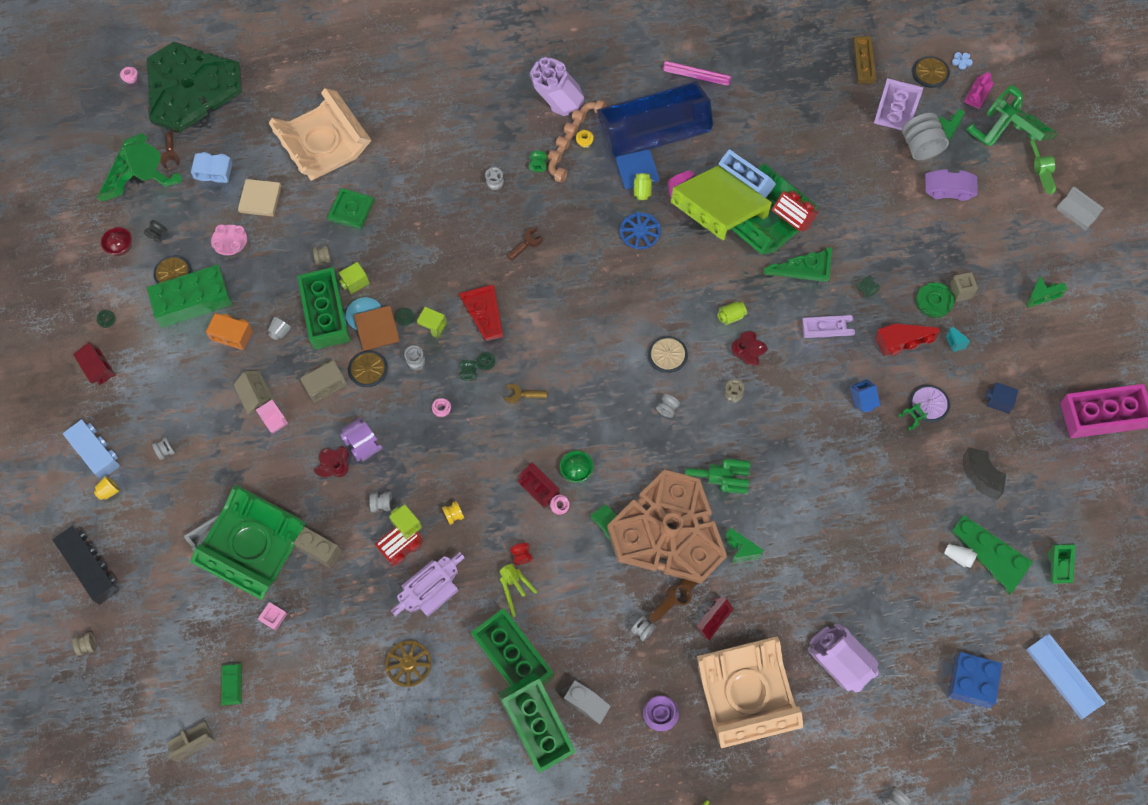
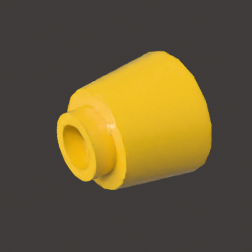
M105 475L95 486L94 494L100 500H107L121 490L109 476Z

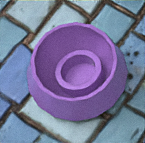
M656 695L646 702L643 709V718L651 729L667 731L677 723L679 708L671 697Z

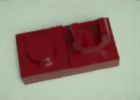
M723 596L719 599L716 597L712 598L715 603L714 606H706L708 612L700 619L696 626L707 640L712 638L734 610L727 598Z

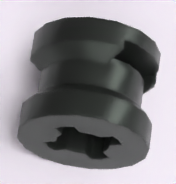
M152 220L150 227L145 229L144 234L151 240L160 242L162 240L161 236L166 234L167 228L158 221Z

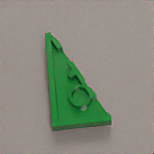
M828 247L822 252H812L806 256L789 259L787 262L779 265L777 263L764 268V274L828 282L832 247Z

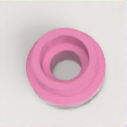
M126 67L121 71L120 77L124 82L131 84L137 80L138 72L134 67Z
M444 398L435 400L432 404L433 413L438 417L447 416L451 411L450 402ZM440 406L445 407L442 411L438 410Z
M556 495L550 501V508L555 514H564L569 509V501L563 495ZM558 501L561 503L560 508L557 507Z

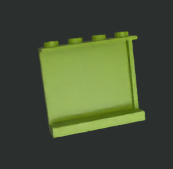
M720 165L673 187L671 197L672 204L721 240H725L727 230L755 215L762 219L768 217L771 201Z

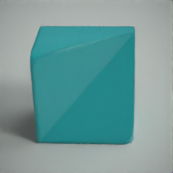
M951 327L946 335L953 352L966 349L970 343V340L954 327Z

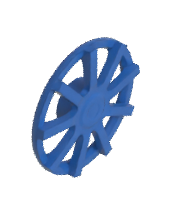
M636 212L625 217L620 227V235L624 243L635 249H646L653 246L661 234L660 223L651 214ZM637 217L638 224H635L630 219ZM640 217L647 218L644 223L640 221ZM650 220H652L655 223L653 225L646 226ZM628 222L633 228H624V226ZM653 228H657V231H658V232H657V234H655V233L650 232V231H648V230H649V229H653ZM626 231H627V232H633L631 235H629V236L626 237V238L624 237V234H623V232H626ZM646 236H653L655 240L650 243ZM633 237L637 238L635 245L628 242ZM640 239H644L647 245L638 246Z

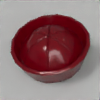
M114 227L103 234L100 244L106 253L113 256H122L131 249L132 236L127 229Z

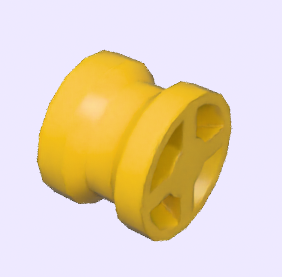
M457 501L453 502L451 506L442 507L450 525L454 524L455 520L464 519Z

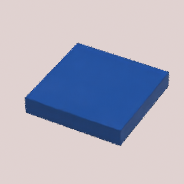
M650 149L616 157L617 167L625 190L634 188V178H636L637 173H648L650 178H652V183L659 182V176Z

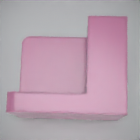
M273 400L256 409L271 433H275L288 424Z

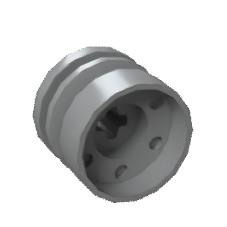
M934 113L918 115L909 120L902 128L903 136L906 143L909 144V150L915 160H926L942 153L949 144L948 138L944 130H942L939 118Z

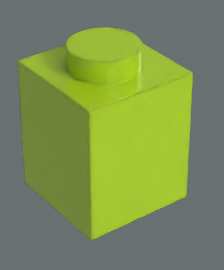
M358 262L339 272L341 278L339 283L343 290L347 289L350 294L370 284L367 275Z
M405 504L402 507L395 508L389 516L392 524L406 540L422 528L419 520Z

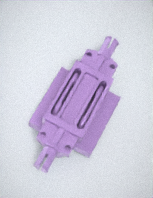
M459 552L451 560L445 556L438 562L431 560L401 586L404 591L397 596L400 603L390 611L396 617L404 609L409 612L421 609L429 617L458 592L457 587L452 581L455 575L458 574L456 565L465 559L464 556Z

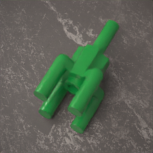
M724 459L722 465L710 464V470L686 468L685 475L709 478L708 484L720 485L722 492L747 494L749 479L733 478V475L749 476L750 461Z

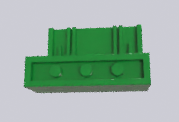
M763 163L759 170L776 183L766 199L771 201L768 217L762 219L755 215L731 229L760 254L775 253L799 232V230L772 211L783 192L795 191L801 196V200L813 204L815 210L818 205L766 163Z
M235 485L202 544L196 547L190 563L263 600L295 546L293 543L307 522Z

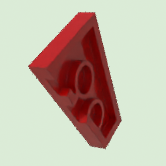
M494 285L458 293L486 341L504 337Z

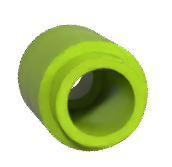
M637 173L636 178H634V196H637L638 200H648V197L652 196V178H650L648 173Z
M735 301L719 308L718 312L719 321L725 325L741 320L747 315L746 307L741 301Z

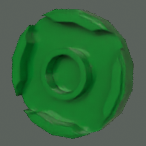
M931 282L919 289L916 296V305L925 316L941 318L950 313L954 305V295L946 285Z

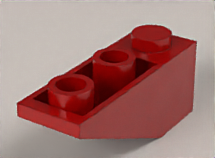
M895 323L878 329L875 339L884 357L888 355L895 356L901 353L902 350H912L920 344L934 342L940 329L938 327Z

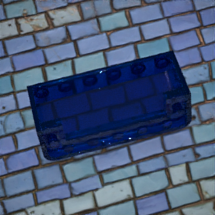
M697 81L597 109L598 119L610 150L615 157L653 149L709 132L713 127L711 100Z

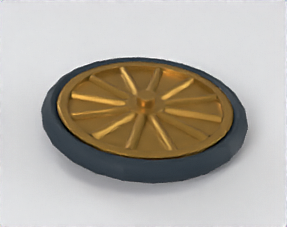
M933 56L923 57L913 66L915 80L925 87H939L947 82L950 75L948 65L942 59Z
M177 255L168 256L157 263L154 268L153 277L156 284L192 273V268L184 257Z
M363 351L357 354L350 361L348 367L349 377L355 384L361 387L376 386L384 380L388 371L387 361L381 354L375 351Z

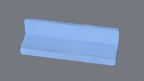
M1047 634L1026 649L1081 720L1105 704L1050 634Z

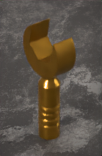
M508 384L506 388L514 390L515 394L511 398L504 397V400L509 404H516L522 397L547 398V391L525 390L521 392V388L518 385Z

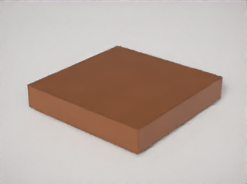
M390 305L354 315L363 351L400 342Z

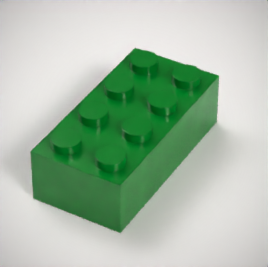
M218 264L147 287L154 317L161 328L233 305L224 273Z
M334 267L297 275L309 340L313 349L317 350L351 342L339 281Z
M504 608L471 632L475 642L508 686L532 673H535L540 678L543 686L555 678L553 671Z
M535 673L497 693L533 767L538 773L576 753L540 678Z

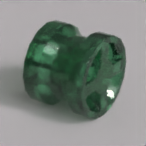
M871 275L864 278L857 286V289L863 291L867 299L874 296L881 288L878 283L873 281Z
M473 360L461 361L459 378L464 381L477 380L476 370L479 364Z

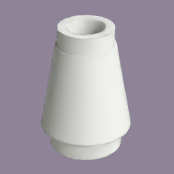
M950 543L945 551V555L964 568L966 566L971 568L977 556L973 549Z

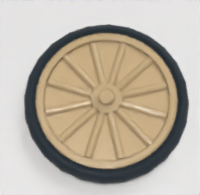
M664 336L656 339L651 344L648 350V358L656 370L672 373L680 370L685 365L688 359V351L681 340L672 336Z

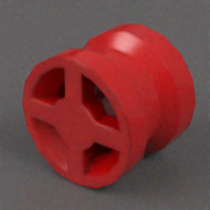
M520 543L510 548L511 554L514 555V565H523L533 560L532 554L529 553V543Z

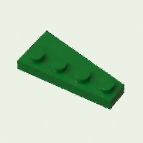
M965 515L962 516L951 532L965 548L973 549V552L977 553V561L992 573L991 576L1005 587V591L1009 595L1012 594L1033 563V561Z

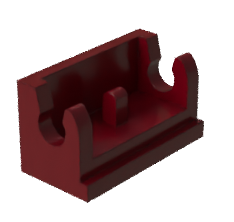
M89 342L73 354L90 383L97 382L98 385H101L111 377L116 376L100 348Z
M533 462L518 476L520 479L517 482L544 509L550 504L554 496L560 495L559 488Z

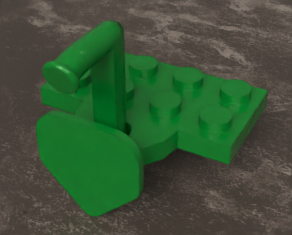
M1012 84L997 98L987 112L989 117L995 116L998 112L1002 113V116L987 136L979 131L975 124L966 128V131L986 146L994 145L1011 121L1014 122L1013 126L1020 131L1025 130L1029 132L1028 136L1036 142L1052 140L1058 134L1032 114L1021 110L1023 94ZM1010 94L1016 97L1011 104L1006 102Z
M140 133L124 140L96 198L103 202L121 196L125 190V183L133 175L143 181L152 178L165 187L181 183L182 176L175 173L172 177L168 178L156 170L161 159L160 153L157 149L145 143L147 136Z

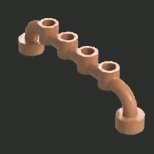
M602 100L589 102L580 111L576 109L573 111L572 119L574 121L572 124L566 123L564 127L565 137L559 136L556 141L557 150H550L548 154V160H550L548 170L555 177V181L564 183L566 180L567 170L561 167L556 170L555 166L561 161L562 154L565 149H568L572 137L577 134L580 123L584 122L587 111L594 109L596 114L603 115L607 102Z

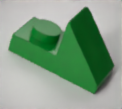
M958 109L955 115L952 114L949 120L938 116L942 130H944L949 142L965 114V111Z
M1039 276L1027 301V308L1063 297L1067 290L1065 283L1058 285L1054 283L1046 287L1042 277Z
M730 527L725 535L726 543L733 549H739L732 563L760 559L764 550Z
M1074 543L1053 544L1047 553V558L1051 561L1050 581L1052 584L1073 583L1076 547Z

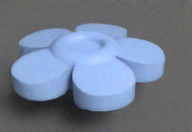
M957 52L954 55L955 59L952 60V64L958 66L961 70L966 69V66L970 67L973 63L969 59L970 54L963 53L962 55L960 52Z

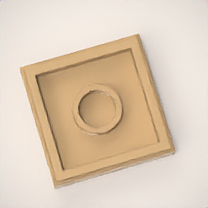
M246 179L238 207L239 213L274 217L282 187L281 183Z

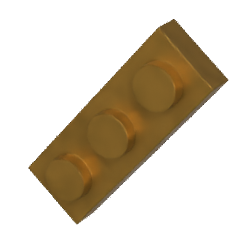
M854 37L853 46L858 84H873L876 82L872 37Z

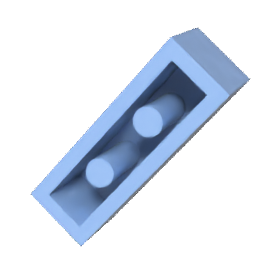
M730 149L718 163L722 168L765 198L776 185L769 176Z
M81 419L65 431L63 435L93 473L101 480L105 475L108 476L120 467L116 461L119 457L112 449L109 451L106 449L108 444L101 436L97 437L95 435L97 430L91 423L86 424Z

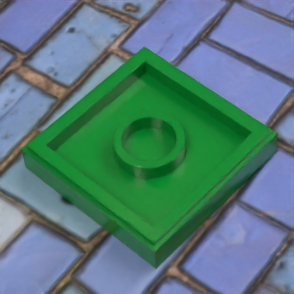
M341 188L327 218L329 221L362 230L375 201L374 197Z

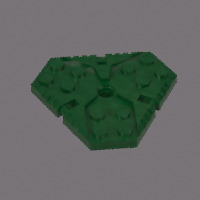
M174 41L147 58L148 87L150 88L148 91L149 120L152 124L182 132L207 116V110L211 107L213 110H216L242 93L241 68L237 61L213 55L212 53H204L203 50H197Z

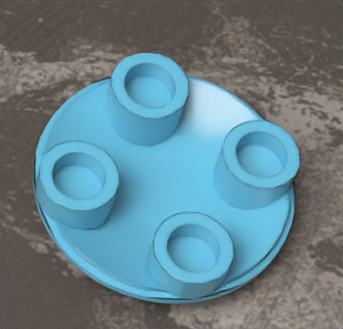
M358 298L348 306L346 320L353 329L358 330L354 318L355 314L382 307L372 298Z

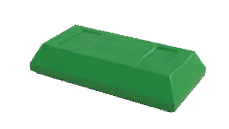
M242 663L221 664V706L242 704Z

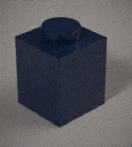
M996 382L992 388L987 390L985 399H988L986 406L1009 414L1014 407L1019 390Z

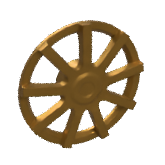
M416 641L399 642L387 654L385 662L387 675L395 684L402 687H412L420 684L426 679L431 670V656L428 650ZM412 645L409 655L406 654L403 646ZM417 646L421 648L423 652L414 657L413 654ZM398 648L401 649L402 658L393 654ZM422 656H427L428 663L417 662ZM391 657L400 662L399 664L389 666ZM417 666L427 667L424 676L416 670ZM401 668L400 672L394 678L390 670ZM404 672L407 673V683L398 681ZM411 672H414L419 677L418 681L411 683Z

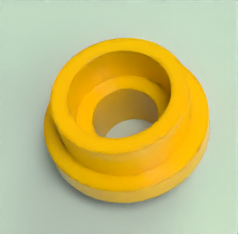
M581 130L576 135V142L581 147H588L593 142V134L588 130Z

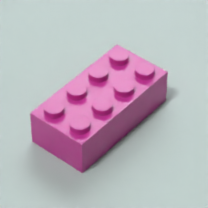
M1144 384L1070 393L1060 402L1070 439L1148 428V395Z

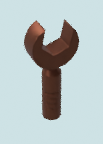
M170 131L166 132L167 152L163 153L160 159L166 169V163L169 160H175L177 165L180 164L178 155L173 151V133Z
M529 228L525 232V242H522L507 255L511 261L522 253L528 245L537 247L542 243L543 236L538 239L531 237L533 233L537 232V228Z

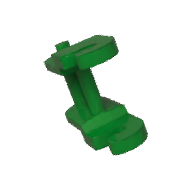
M915 403L914 407L910 410L907 408L902 414L898 415L899 418L907 413L913 416L915 423L912 427L908 428L909 431L920 425L919 421L927 419L928 413H924L920 408L921 403ZM917 410L921 416L917 418L913 411Z

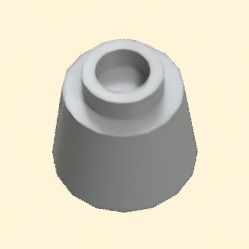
M273 317L268 328V336L278 341V339H283L292 327L279 318Z

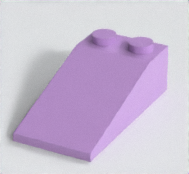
M887 78L874 123L902 130L903 126L914 117L923 87Z

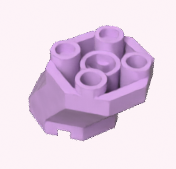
M547 57L541 58L540 61L535 63L530 71V77L534 88L550 105L551 111L567 116L575 109L580 110L584 103V96L578 83L566 71L565 65L560 61Z
M837 623L833 625L835 627L833 629L829 627L823 628L811 639L812 648H808L809 653L836 680L840 687L847 691L860 692L872 678L879 674L878 662L850 634L846 627Z

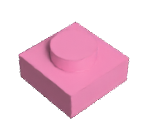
M269 602L258 620L276 631L287 613Z

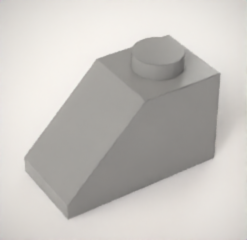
M577 681L573 682L564 697L566 704L599 725L611 707L597 694Z

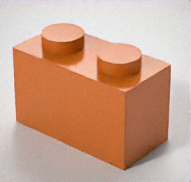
M216 313L206 330L210 340L241 350H245L253 333L249 322L246 320H236L227 314L220 315Z

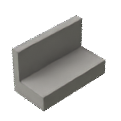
M1073 186L1067 197L1056 209L1086 231L1097 220L1104 208Z

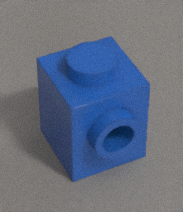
M868 379L850 386L854 405L860 411L870 412L874 408L881 406L876 385Z

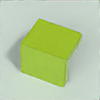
M424 307L417 323L430 329L432 336L439 338L447 321L445 315Z

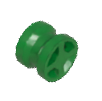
M543 151L531 152L529 169L534 172H544L547 168L545 163L547 161V154Z

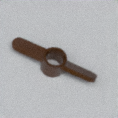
M684 579L679 585H671L666 591V598L650 613V620L657 622L674 605H687L692 598L691 590L699 583ZM678 589H680L682 594L680 601L676 598Z

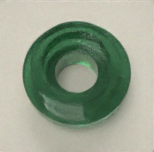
M408 308L398 310L395 316L397 323L402 326L410 325L414 320L413 311Z
M102 310L97 315V323L102 328H109L116 321L115 314L109 310Z
M483 352L478 356L477 365L480 369L490 370L495 366L496 360L493 354ZM485 360L490 361L488 364L483 363Z

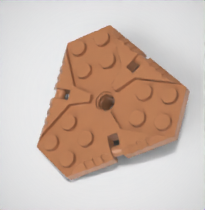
M664 469L639 494L637 501L633 500L608 524L609 536L618 562L650 569L655 572L656 570H661L666 575L702 584L726 559L727 555L715 521L711 522L710 520L712 512L700 479ZM643 505L648 508L647 511L642 507ZM698 520H702L703 524H698ZM667 524L674 525L675 529L669 528ZM659 558L666 559V563L659 562Z

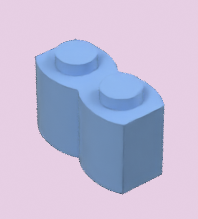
M206 152L197 153L194 157L191 174L196 180L226 183L229 182L233 163L230 157L225 154L212 156Z

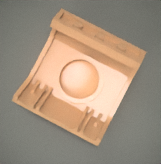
M324 88L321 92L325 99L316 109L291 121L272 118L269 122L273 133L278 136L281 145L286 148L290 158L297 164L299 171L307 175L311 181L357 159L372 141L339 93Z
M778 636L697 656L701 682L713 727L721 748L803 728L802 712L799 706L796 707L783 665Z

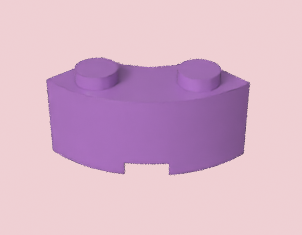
M948 169L925 174L926 193L936 200L954 198L966 201L978 196L977 176L962 170H959V173L948 172Z

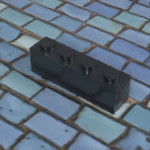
M72 525L52 540L91 599L100 605L120 591L116 585L119 582L112 573L108 574L106 571L108 568L107 564L102 558L98 559L96 556L98 551L92 543L88 544L86 533Z

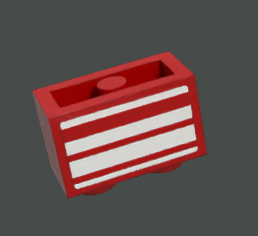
M795 191L783 192L772 211L797 230L807 231L819 212L814 209L815 206L801 200V196Z
M395 527L376 542L375 546L393 567L395 564L399 565L406 558L405 556L411 551L415 552L418 550L423 540L418 532L406 540Z

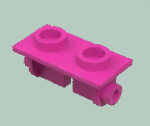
M986 72L981 77L978 76L964 103L978 109L981 108L994 84L991 81L990 73Z

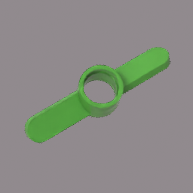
M1030 139L1036 156L1034 160L1035 173L1040 176L1045 192L1053 194L1056 190L1051 175L1055 171L1053 156L1041 157L1036 142Z

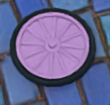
M922 385L916 388L910 395V409L914 407L915 403H921L920 408L924 413H928L927 419H922L921 421L928 423L938 422L949 413V397L937 386ZM917 410L913 411L917 418L921 416Z

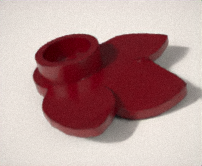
M753 331L742 333L740 338L736 339L731 345V351L734 356L742 357L746 364L753 366L759 365L757 356L763 355L768 350L764 342L756 340V333Z
M340 446L336 451L328 448L321 450L319 453L321 464L314 469V472L323 478L331 475L335 477L345 476L348 472V450L343 446Z

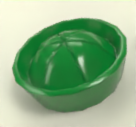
M579 450L565 454L560 462L561 474L565 479L574 483L588 479L594 469L591 457Z

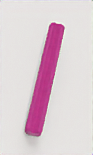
M665 61L663 70L666 72L726 86L731 81L730 75Z

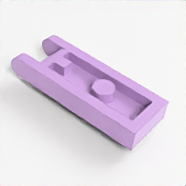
M853 316L802 318L804 338L854 335L855 329H847L846 322L853 321Z

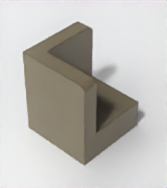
M972 272L953 276L949 285L950 291L954 295V302L972 299L978 289Z

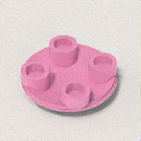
M218 225L211 238L213 249L221 255L236 254L247 243V234L244 228L237 225Z

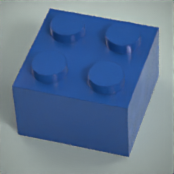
M960 652L954 657L948 698L991 708L996 704L1002 663Z

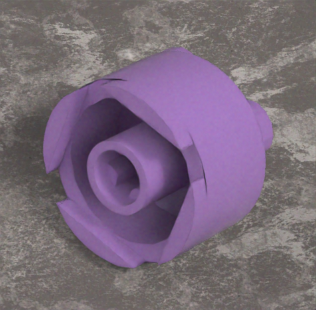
M361 417L341 429L342 433H340L342 440L347 446H352L351 452L358 462L360 460L364 462L383 449L380 444L376 446L378 444L377 438Z

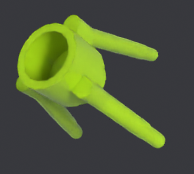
M508 564L499 571L502 576L499 580L503 585L511 615L515 617L516 614L507 583L509 585L514 584L523 597L525 592L518 582L519 578L534 594H537V590L522 575L519 569H516L513 564Z

